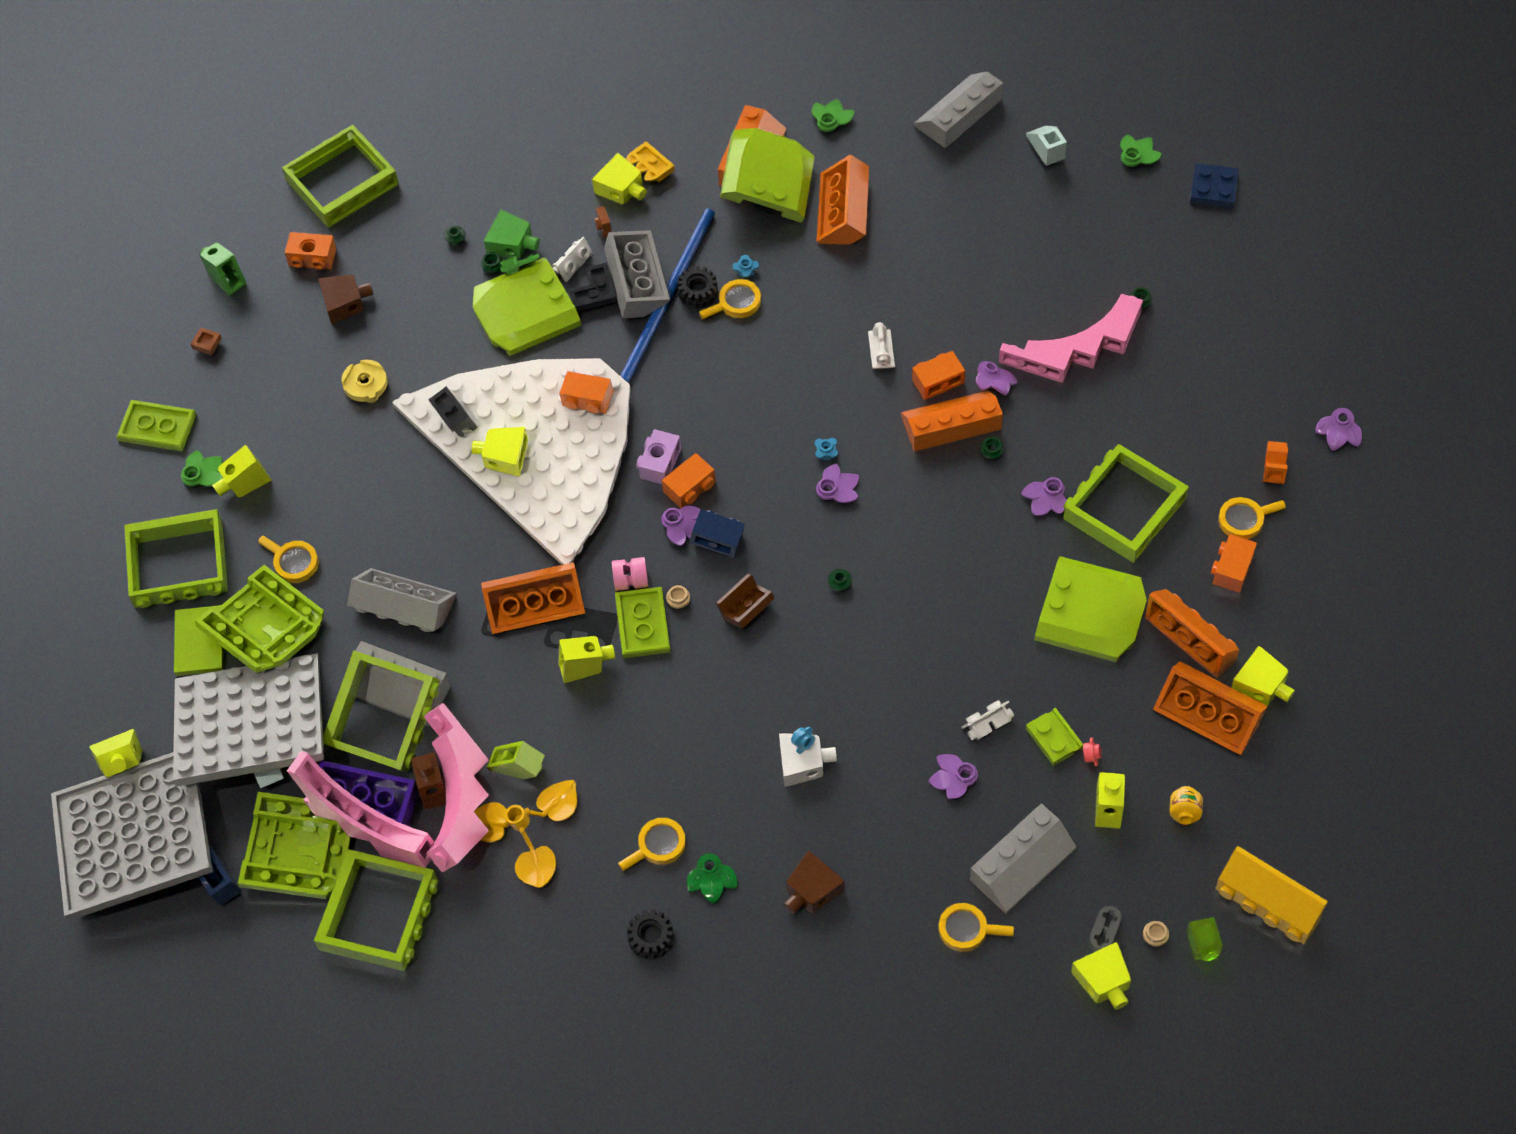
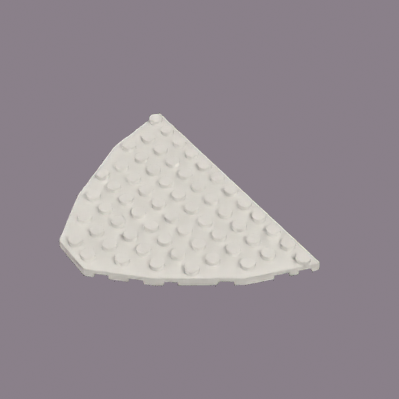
M600 358L539 359L460 373L411 394L405 393L399 399L392 402L394 408L561 565L572 563L575 556L580 554L586 539L593 534L606 514L608 499L613 491L621 465V457L627 445L631 388L630 384ZM567 371L611 379L614 392L606 414L590 413L587 410L569 409L562 406L559 392ZM445 386L454 394L478 426L474 431L468 427L462 430L464 437H459L455 431L451 432L428 400ZM525 427L529 440L521 475L514 476L487 469L484 466L482 455L472 454V442L485 441L487 431L492 428Z

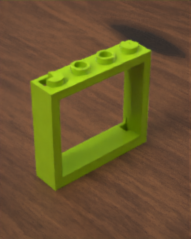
M354 125L342 130L282 167L286 182L328 228L399 184L396 170ZM355 145L375 166L379 173L322 207L298 179Z
M1118 444L1114 450L1110 449L1106 453L1100 466L1096 465L1087 482L1083 481L1079 485L1076 495L1066 500L1063 506L1065 508L1064 520L1134 563L1186 500L1189 486ZM1117 462L1170 493V496L1132 541L1079 509Z
M217 509L124 525L128 593L134 608H146L160 603L169 604L178 600H193L201 596H216L220 593L228 592L223 526ZM214 530L218 577L145 590L140 589L138 543Z
M353 650L323 735V744L408 772L412 764L411 759L416 757L414 754L416 747L422 742L424 737L423 727L426 722L424 716L432 710L433 699L439 694L437 690L440 679ZM367 663L424 682L397 760L340 742Z
M348 849L314 939L318 950L405 971L407 963L414 957L413 947L415 941L419 940L422 935V921L424 917L429 915L431 896L437 892L436 886L439 880H437L434 870ZM360 866L422 881L396 953L334 938Z

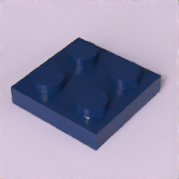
M1195 163L1190 202L1234 208L1239 168Z

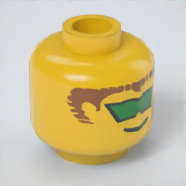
M1188 786L1174 791L1170 797V816L1172 819L1183 825H1189L1200 820L1203 809L1202 795L1194 788Z

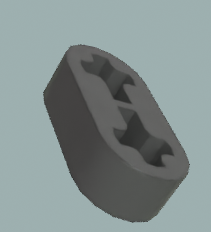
M1114 906L1103 907L1097 916L1089 939V946L1093 952L1113 944L1121 922V913ZM1109 914L1113 915V920L1110 922L1109 927H1106L1105 917H1108ZM1101 933L1106 934L1105 943L1099 946L1097 945V940H1099Z

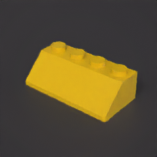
M1239 846L1234 850L1216 885V890L1219 891L1222 897L1234 900L1246 912L1258 915L1268 926L1277 927L1285 932L1289 939L1301 942L1302 944L1306 943L1320 922L1328 902Z

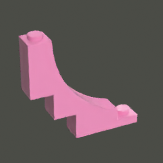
M1121 294L1117 303L1103 319L1090 328L1072 336L1044 341L1028 340L1025 349L1003 343L1000 348L999 363L1063 383L1072 362L1093 369L1102 348L1124 355L1141 314L1143 300Z
M442 703L429 711L424 718L438 734L432 745L442 767L446 788V809L443 825L436 841L427 854L441 872H444L457 865L489 831L474 813V810L489 796L474 775L489 759L446 705Z

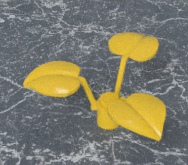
M574 780L556 783L540 793L536 805L543 812L532 811L529 808L523 809L519 805H512L506 809L502 804L496 802L484 804L474 810V813L489 830L480 839L483 842L492 843L502 839L505 832L504 827L511 826L514 830L520 831L530 852H524L517 858L515 872L519 879L528 885L536 888L545 886L553 877L556 869V858L553 851L547 846H541L535 850L525 832L530 823L529 815L538 817L548 815L551 820L556 822L571 817L577 807V788Z

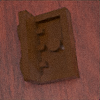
M747 574L716 602V605L725 621L742 629L775 598L771 591L757 585L753 576Z

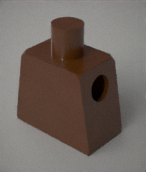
M352 274L318 279L331 324L362 312L364 308L361 298L374 295L370 282L357 286L355 277Z
M436 753L412 758L411 762L425 811L446 805V789ZM437 788V791L429 794L428 789Z
M808 851L786 882V890L791 896L783 905L791 914H795L802 906L810 913H815L845 891L844 880Z

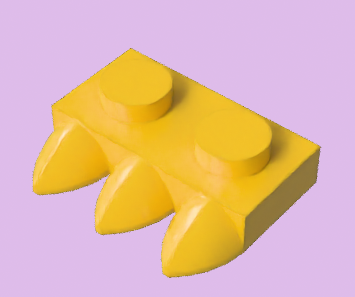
M647 141L630 152L626 157V160L632 165L637 163L636 168L641 173L647 172L645 174V181L657 180L660 182L675 171L674 164Z

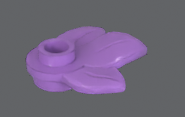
M984 361L978 366L976 383L982 391L992 387L1004 396H1007L1010 385H1017L1018 383L1012 373L998 368L993 362Z
M1338 408L1333 411L1331 416L1324 417L1317 423L1315 433L1326 435L1331 451L1339 449L1346 441L1355 447H1358L1361 443V428L1354 422V415L1347 408ZM1343 415L1347 420L1342 422L1338 417Z
M837 464L831 465L823 471V479L818 482L816 493L824 500L834 499L839 503H851L858 499V494L854 489L858 484L859 475L841 473Z
M1051 477L1044 482H1032L1021 493L1022 496L1033 500L1031 511L1034 516H1044L1051 510L1061 514L1065 510L1063 508L1066 502V498L1063 495L1065 486L1058 478Z
M685 506L681 509L669 508L663 513L661 517L662 525L667 529V537L672 543L683 546L686 538H691V533L700 511L699 508L694 506Z
M942 754L937 756V762L941 770L929 779V784L938 790H946L948 799H957L966 793L968 786L973 785L977 781L978 771L974 765L962 762L956 755ZM963 773H967L970 775V777L963 778L961 777V775Z

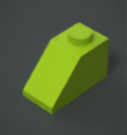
M519 741L495 747L486 768L490 771L518 779L536 777L541 771L545 755L526 742Z

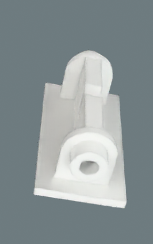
M585 237L574 241L572 246L564 253L565 257H561L552 265V268L557 276L561 274L564 281L567 282L593 254Z
M876 323L873 331H868L872 369L895 367L891 331L890 329L887 330L883 323Z
M997 700L986 707L988 712L982 715L977 712L966 718L968 723L961 726L962 729L969 727L968 735L971 740L981 739L992 732L988 724L989 722H992L995 729L1011 721L1014 714L1010 708H1005V705L1010 702L1006 701L1001 704Z

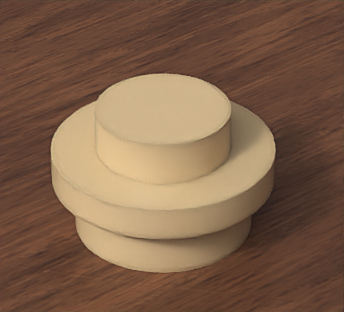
M673 586L667 592V603L676 609L683 608L690 601V593L683 586Z
M1152 921L1144 927L1143 938L1151 946H1162L1169 938V930L1162 922Z

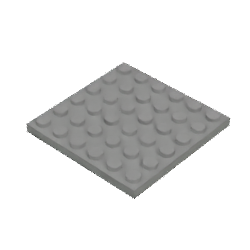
M318 653L290 658L281 666L258 673L244 666L175 679L173 782L175 787L288 767L292 765L300 752L308 753L315 762L324 760L320 660Z
M173 752L139 763L135 767L110 777L101 776L51 793L64 916L68 921L213 872L199 783L175 787L173 782Z

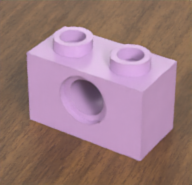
M653 430L651 437H647L645 441L643 456L640 455L637 460L636 468L639 469L640 479L662 484V479L672 472L680 453V436Z

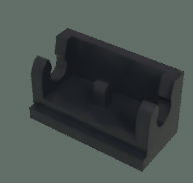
M447 386L428 399L452 433L455 431L459 437H464L462 432L464 428L468 427L472 431L478 428Z

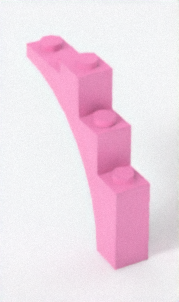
M299 753L287 772L306 795L303 801L315 816L335 820L348 836L370 841L381 857L426 868L431 860L427 852L434 844L433 839L427 832L401 824L364 804L336 783L318 766L308 753Z

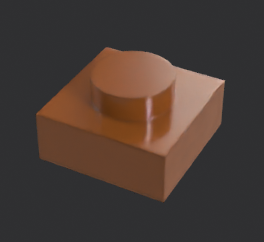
M602 206L596 208L597 217L594 218V223L597 231L601 230L603 237L606 238L608 232L612 231L605 207Z
M200 327L190 345L193 350L212 355L222 337L218 332Z

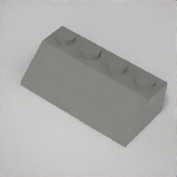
M989 72L972 74L914 122V126L946 148L1002 100L1003 82Z
M651 230L608 232L604 251L622 318L645 317L667 304L670 298Z
M370 568L351 579L347 606L355 608L357 612L374 613L381 619L391 618L398 620V623L401 625H415L420 627L422 631L433 632L443 626L457 593Z
M363 641L360 642L356 649L358 652L440 679L437 690L439 694L433 699L432 709L443 702L451 687L445 672ZM367 663L355 698L411 719L424 682Z
M1041 803L971 867L970 881L1007 914L1076 850V845L1060 819Z

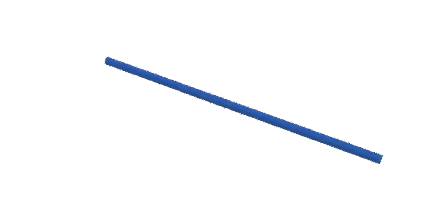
M705 209L666 285L670 298L669 302L652 312L620 374L627 383L630 382L678 288V277L682 275L684 270H687L715 215L712 209Z

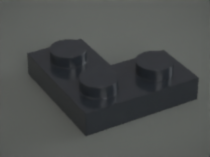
M607 262L586 267V274L590 285L569 290L571 301L577 312L618 302Z

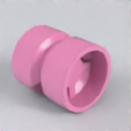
M645 557L632 558L628 563L625 559L612 561L615 591L629 590L630 586H633L635 589L648 587Z

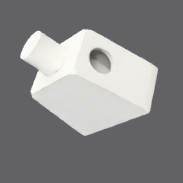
M779 734L785 787L821 778L823 776L822 763L837 762L835 747L821 749L818 735H813L815 736V741L809 749L804 750L802 754H798L796 752L797 747L791 743L793 734Z

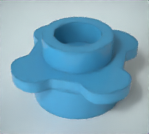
M742 255L741 259L733 264V270L737 271L739 276L743 278L751 277L755 269L759 268V263L751 260L748 255Z
M819 438L815 440L814 445L817 447L815 456L817 458L830 460L837 457L838 451L835 447L837 440L835 438L824 440Z
M801 727L792 735L791 743L797 747L796 752L798 754H802L804 750L809 749L815 741L811 727Z

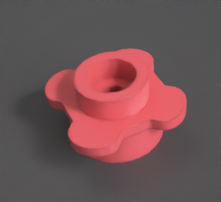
M1090 738V743H1084L1083 745L1084 758L1086 763L1094 762V765L1098 766V759L1102 758L1101 746L1094 742V738Z

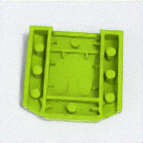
M758 128L734 130L731 134L720 197L737 203H741L744 199L782 211L781 217L802 223L805 217L815 156L797 141Z
M541 258L519 268V271L507 275L506 273L474 287L473 310L491 344L497 348L500 346L510 356L581 326V320L575 306L546 258Z
M1060 556L1038 621L1034 640L1117 662L1126 650H1130L1134 646L1147 599L1141 577Z
M263 565L247 578L248 584L219 608L215 609L212 606L195 620L196 627L255 673L281 666L316 637L324 617V610L266 565Z
M258 792L253 812L254 819L245 859L240 870L238 887L327 899L334 889L350 847L351 837L345 833L337 821L315 816L303 801L305 798Z

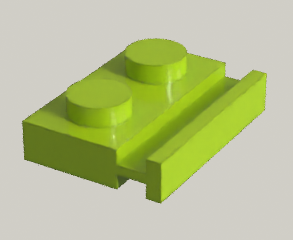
M1056 707L1048 714L1045 713L1026 724V730L1053 766L1074 755V752L1083 749V743Z

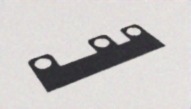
M584 608V614L540 623L549 625L544 644L548 647L559 648V644L551 642V634L555 631H562L565 634V639H570L574 629L588 632L587 637L596 636L604 640L605 646L610 645L618 615L617 613ZM486 612L481 628L482 634L497 638L503 637L506 631L492 634L487 629L489 618Z

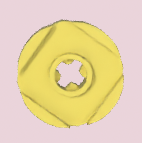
M361 360L359 364L349 365L343 372L341 379L346 396L355 401H367L368 403L376 402L378 397L386 390L388 384L383 367L373 360ZM368 378L369 382L361 384L360 380Z

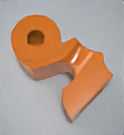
M1268 441L1263 482L1284 484L1287 473V443Z

